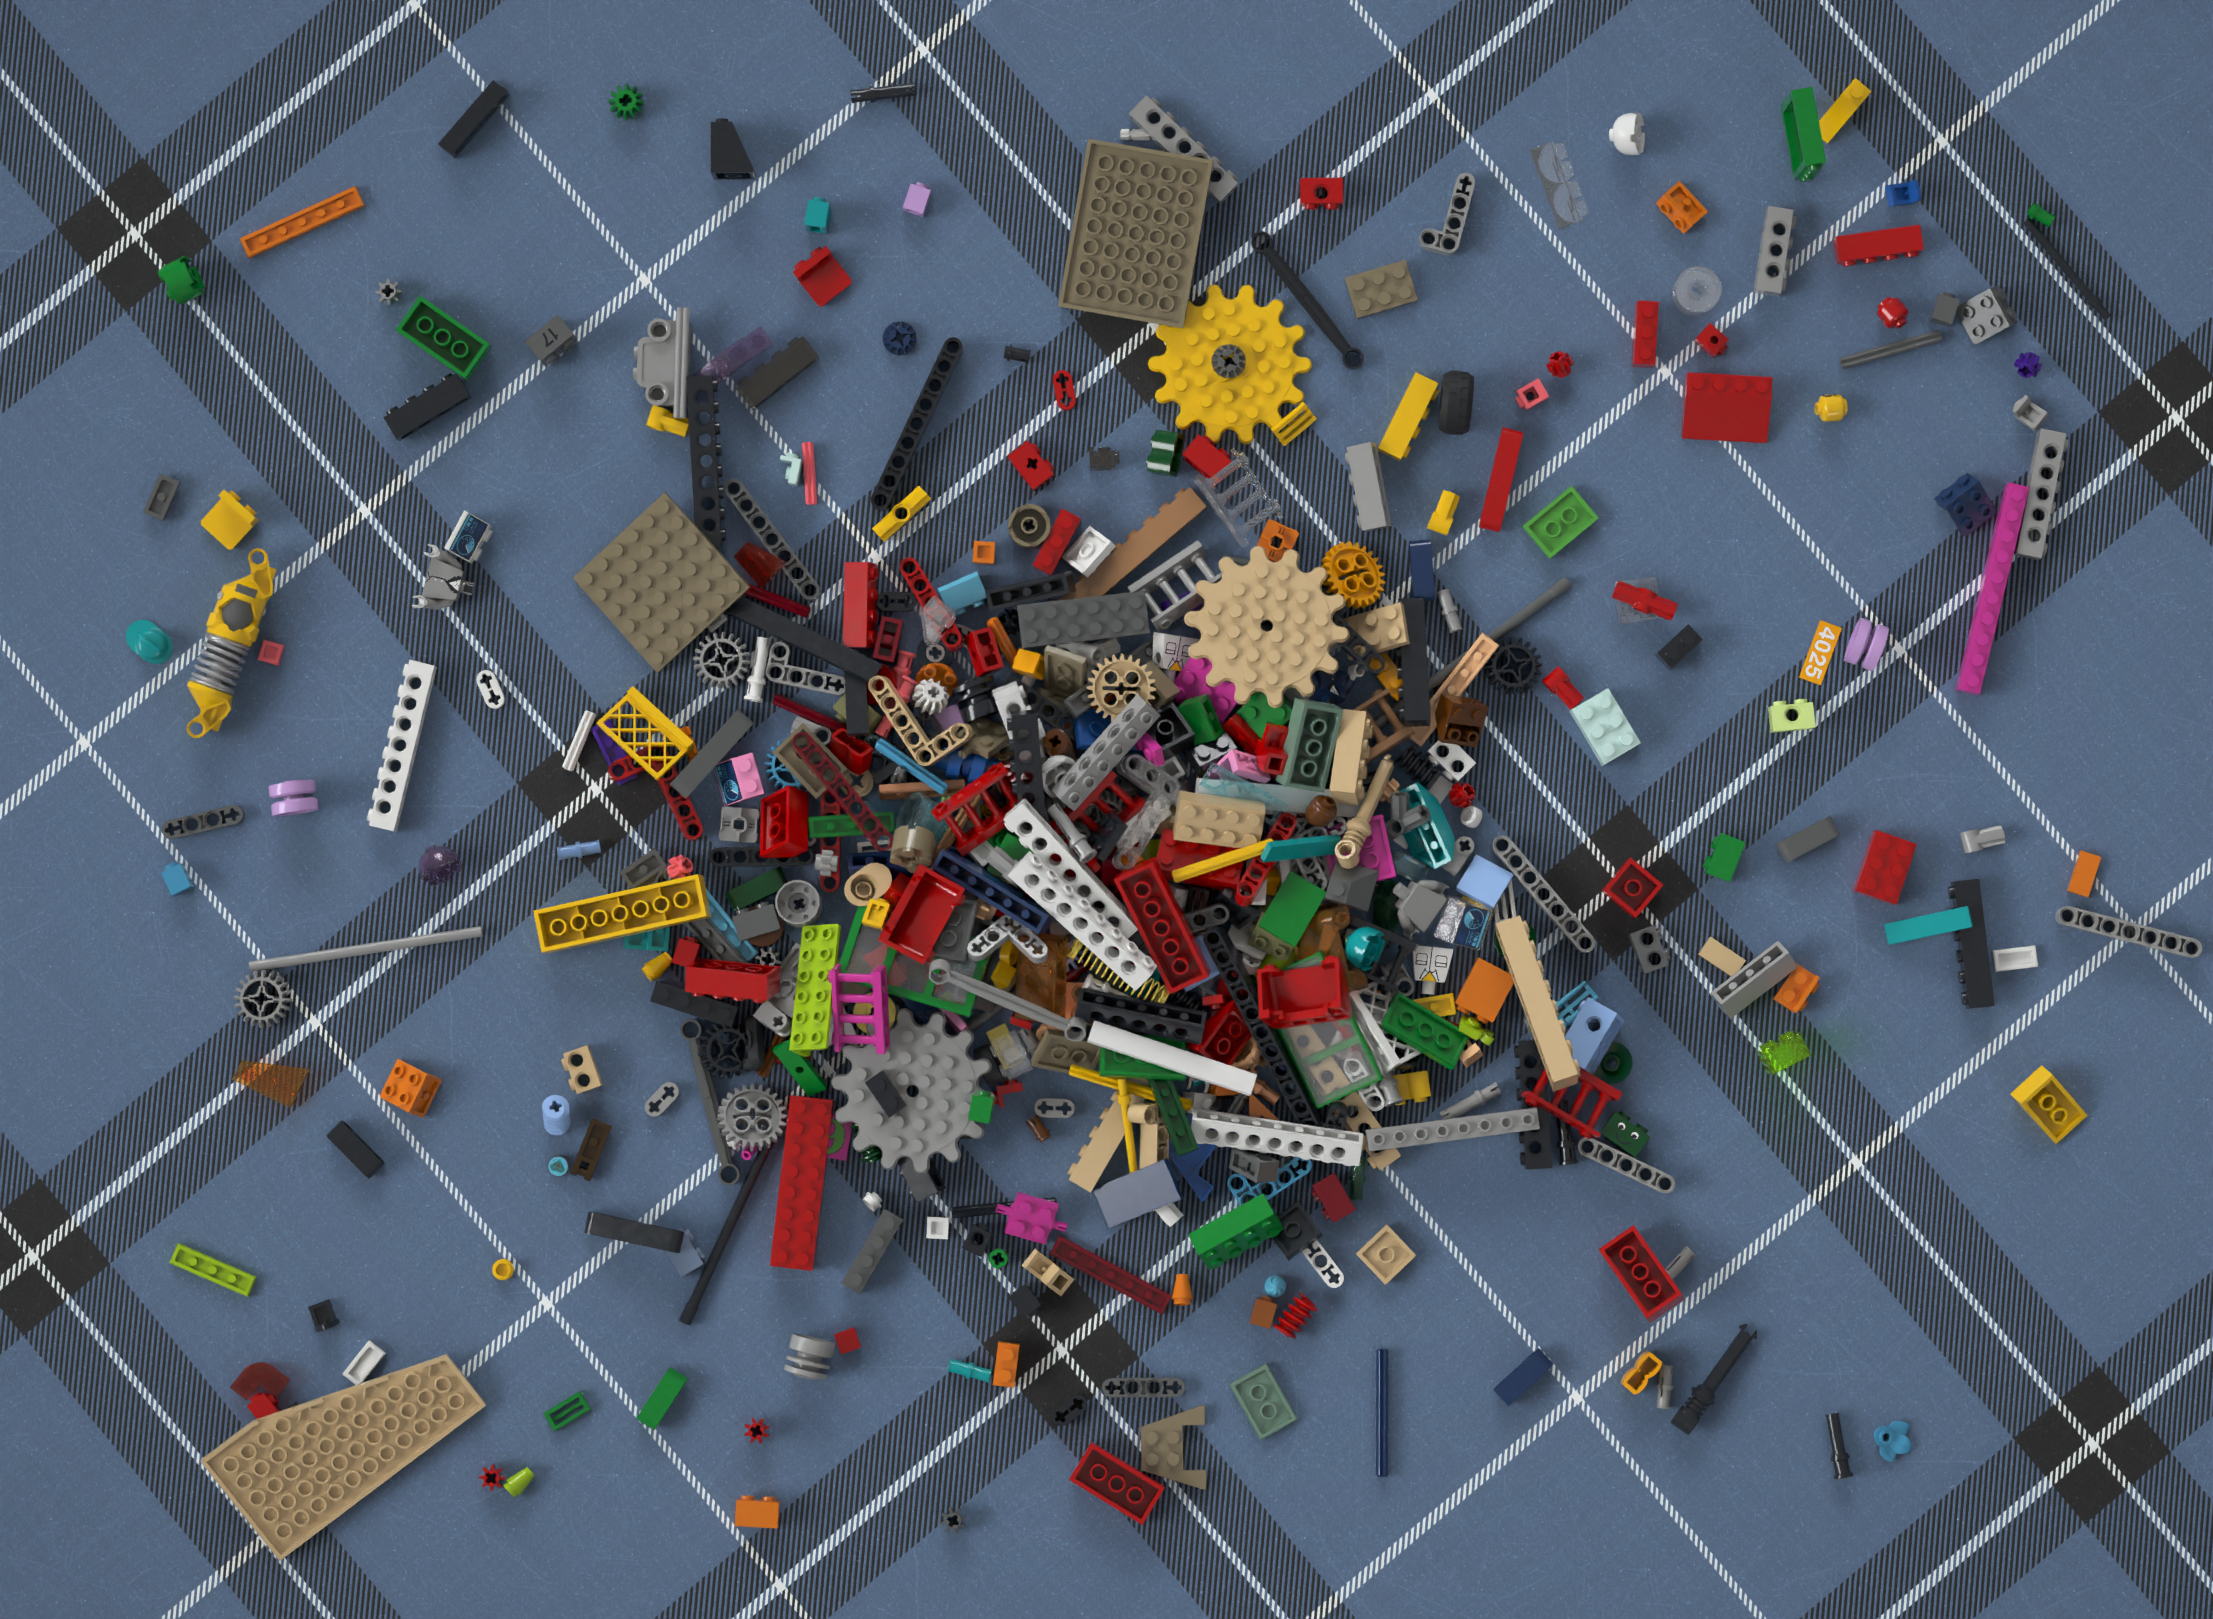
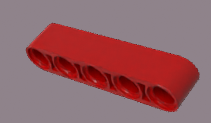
M1502 428L1479 528L1500 532L1522 442V431Z
M913 558L903 559L900 563V571L944 645L950 651L960 650L964 643L962 635L920 565ZM908 565L916 566L915 571L912 573H906L905 568ZM920 582L926 583V588L923 591L916 590V585ZM930 600L937 601V605L933 609L926 607L927 602ZM940 618L948 619L947 624L943 627L937 626ZM951 636L959 637L958 642L954 645L948 644V639Z
M826 789L821 794V816H826L830 813L841 815V807L836 801L832 804L826 802L825 796L829 793ZM836 837L837 841L833 846H827L825 838H820V854H822V850H833V855L838 856L837 872L831 871V876L820 875V885L828 893L836 892L840 887L841 837ZM828 877H833L836 880V886L833 889L825 887L824 883Z
M1291 813L1281 814L1266 839L1272 838V840L1277 841L1291 839L1297 824L1295 816ZM1286 823L1289 824L1291 827L1284 828L1281 824ZM1261 855L1254 857L1237 886L1235 894L1237 904L1247 907L1253 903L1277 861L1263 862ZM1257 874L1260 876V878L1254 879L1251 877V875ZM1246 891L1250 893V895L1243 896L1240 892Z

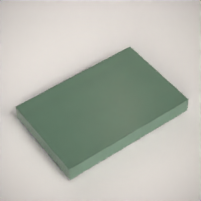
M1266 1363L1229 1383L1260 1441L1298 1420Z

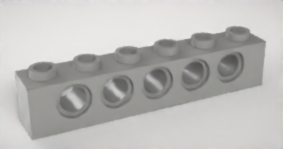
M1146 95L1129 113V118L1139 128L1143 129L1146 133L1148 132L1155 139L1153 141L1164 152L1213 160L1212 173H1218L1221 176V180L1217 183L1210 180L1208 194L1221 204L1238 187L1236 182L1238 178L1230 170L1226 172L1221 167L1222 163L1214 155L1210 157L1205 152L1207 148L1200 141L1195 142L1191 138L1192 134L1184 126L1180 128L1175 123L1177 120L1171 113L1167 112L1165 114L1160 109L1161 104L1154 97L1150 99ZM1151 115H1158L1160 121L1157 124H1152L1148 118ZM1167 129H1172L1176 135L1168 139L1163 133ZM1188 144L1191 150L1188 153H1182L1179 151V146Z
M2042 428L2037 431L2027 482L2029 492L2013 554L2015 556L2039 560L2042 558V555H2046L2048 543H2045L2046 535L2050 534L2052 523L2049 522L2050 514H2054L2056 502L2053 501L2054 493L2057 494L2060 487V481H2057L2058 473H2062L2064 467V460H2061L2062 453L2066 452L2068 440L2065 439L2066 433ZM2046 448H2051L2055 452L2053 459L2045 455ZM2042 469L2050 471V479H2044L2041 476ZM2039 489L2046 492L2047 497L2045 500H2040L2037 497ZM2034 510L2042 513L2041 521L2033 518ZM2030 531H2035L2038 534L2037 542L2029 539Z
M1137 694L1051 790L1063 803L1075 811L1161 715Z

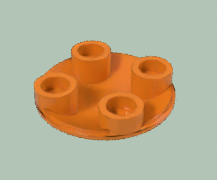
M942 663L927 664L919 670L916 676V682L919 684L923 680L928 682L931 678L934 683L940 681L941 687L947 686L945 692L949 694V697L953 695L952 690L958 687L956 673L952 668Z

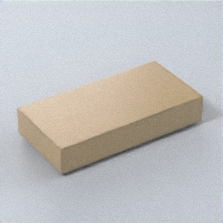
M1709 937L1698 953L1699 956L1729 976L1737 973L1746 961L1712 937Z

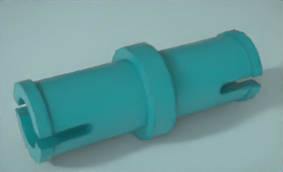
M952 1358L947 1370L948 1372L966 1376V1379L974 1378L989 1383L992 1374L991 1369L975 1366L972 1362L968 1364L953 1360Z

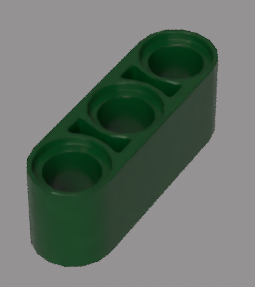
M779 866L729 890L725 895L733 912H736L778 892L788 881Z

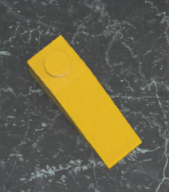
M1856 78L1819 120L1822 140L1827 144L1872 92Z

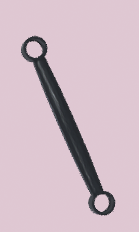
M1264 231L1255 233L1251 239L1252 249L1266 257L1304 310L1343 355V365L1349 370L1359 369L1363 364V353L1349 345L1318 301L1272 247L1271 236ZM1257 236H1266L1269 240V247L1264 250L1257 249L1254 246V240ZM1356 352L1360 354V363L1354 367L1349 366L1345 360L1347 353Z

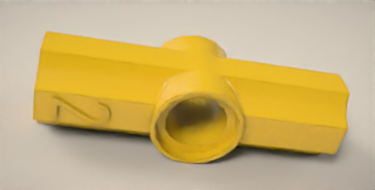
M918 486L904 500L895 505L892 511L876 524L872 530L885 543L904 524L908 523L931 498ZM897 510H907V517L898 519L896 517Z

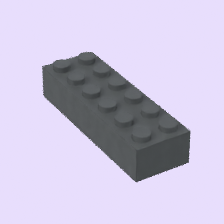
M1145 591L1017 605L1022 649L1150 634Z

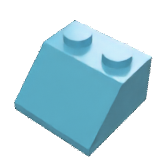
M977 571L938 588L949 615L954 614L956 617L965 613V609L972 605L974 608L986 604L985 589Z

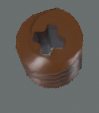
M1060 729L1049 730L1042 740L1044 749L1050 758L1064 755L1075 761L1077 749L1067 734Z

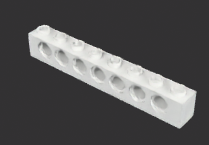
M409 660V664L404 666L403 676H405L403 685L400 684L397 695L400 697L399 705L394 707L392 717L395 718L394 725L389 727L387 738H390L388 747L385 746L382 759H385L384 766L379 768L377 779L380 782L378 788H375L373 791L372 800L375 802L373 809H369L367 821H370L369 826L397 832L437 667L434 665ZM415 678H420L421 686L418 689L411 687V682ZM409 699H415L416 707L413 710H408L406 702ZM405 719L411 721V727L407 731H403L401 728V723ZM399 740L406 742V748L403 751L396 749V743ZM400 761L401 769L398 772H393L391 770L392 762ZM390 781H394L396 784V789L392 793L386 791V784ZM384 802H389L391 810L386 814L382 813L381 805Z
M1025 798L1005 815L1004 824L1006 828L1012 833L1015 832L1020 837L1019 841L1025 848L1029 847L1034 855H1037L1049 869L1054 870L1061 880L1072 886L1074 891L1081 898L1086 899L1092 908L1103 914L1108 922L1109 917L1119 919L1118 924H1110L1117 927L1122 932V935L1128 939L1138 930L1130 912L1089 867L1079 861L1080 858ZM1029 822L1033 828L1025 830L1021 824ZM1044 838L1047 844L1040 846L1037 844L1036 839ZM1058 854L1062 860L1058 862L1053 861L1050 855ZM1071 869L1076 873V876L1068 877L1065 871ZM1086 885L1091 891L1083 893L1079 887ZM1101 901L1105 907L1101 909L1096 908L1094 902Z
M1029 851L1008 874L1009 878L1135 991L1153 974L1157 967L1154 961L1142 953L1134 942L1129 941L1122 935V932L1117 927L1112 926L1103 914L1092 908L1086 899L1081 898L1072 886L1061 880L1057 873L1049 869L1037 855Z
M1197 1108L1193 1110L1191 1129L1198 1144L1206 1143L1218 1147L1253 1150L1264 1154L1273 1153L1284 1157L1293 1156L1304 1160L1314 1159L1325 1163L1334 1162L1346 1166H1359L1363 1133Z

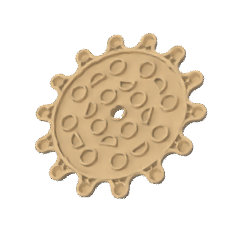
M1255 546L1251 549L1250 561L1245 566L1237 565L1230 557H1223L1219 561L1222 579L1218 583H1210L1206 580H1200L1196 583L1195 590L1197 594L1203 597L1205 605L1199 611H1189L1185 614V623L1190 627L1199 629L1201 632L1200 640L1190 645L1188 654L1192 659H1209L1212 663V669L1206 676V683L1211 687H1217L1224 681L1232 682L1236 687L1234 698L1238 704H1246L1253 693L1263 692L1267 697L1270 707L1279 708L1283 704V695L1288 688H1295L1302 696L1310 697L1315 692V686L1311 679L1314 672L1321 670L1333 674L1338 670L1339 664L1330 655L1329 648L1333 643H1344L1349 639L1348 629L1337 626L1332 619L1334 613L1345 606V598L1340 594L1332 596L1324 594L1321 586L1328 575L1326 569L1319 566L1308 573L1300 571L1298 568L1299 554L1293 549L1287 550L1280 561L1272 562L1267 558L1263 547ZM1266 620L1273 624V628L1269 632L1263 631L1260 626Z

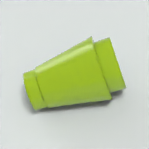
M526 1467L506 1479L503 1487L515 1498L517 1495L520 1496L535 1475Z

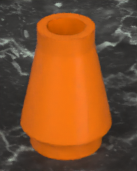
M1176 1274L1172 1295L1174 1305H1191L1193 1297L1189 1274Z

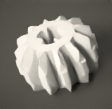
M932 678L928 682L926 680L921 681L915 687L914 695L912 696V700L916 701L915 707H921V713L927 711L929 716L934 712L936 714L941 713L948 704L949 694L945 692L947 686L941 687L940 681L934 683Z

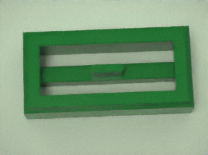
M579 1391L543 1414L555 1432L591 1410V1407L588 1405L582 1392ZM577 1397L580 1399L579 1402L572 1405L563 1412L559 1413L555 1417H550L551 1413L568 1404L572 1400L576 1399ZM583 1404L584 1409L560 1424L555 1425L554 1422Z

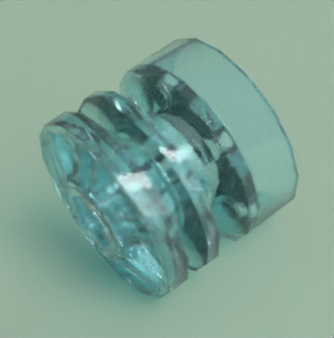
M916 792L907 797L901 805L896 817L895 826L896 829L901 826H908V829H915V826L926 828L934 833L937 845L948 830L949 825L944 819L938 822L931 812L935 809L938 802H933L932 799Z

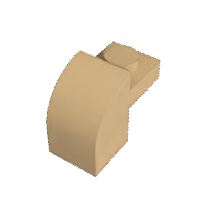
M1036 1249L1033 1250L1022 1264L1025 1269L1060 1296L1063 1295L1074 1281L1070 1275Z

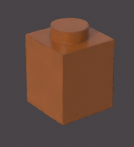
M1261 1295V1299L1256 1297L1249 1323L1270 1329L1277 1303L1273 1302L1274 1298Z

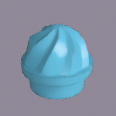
M1271 1276L1266 1280L1264 1287L1268 1295L1279 1297L1285 1292L1286 1284L1281 1277Z

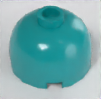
M1361 927L1352 934H1349L1345 940V952L1349 962L1363 971L1370 970L1372 967L1369 965L1372 961L1377 962L1383 951L1385 940L1381 936H1384V933L1370 927Z

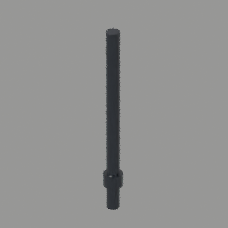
M2030 218L2023 223L2087 299V304L2091 309L2094 308L2104 321L2107 320L2111 314L2101 304L2102 300L2090 291Z

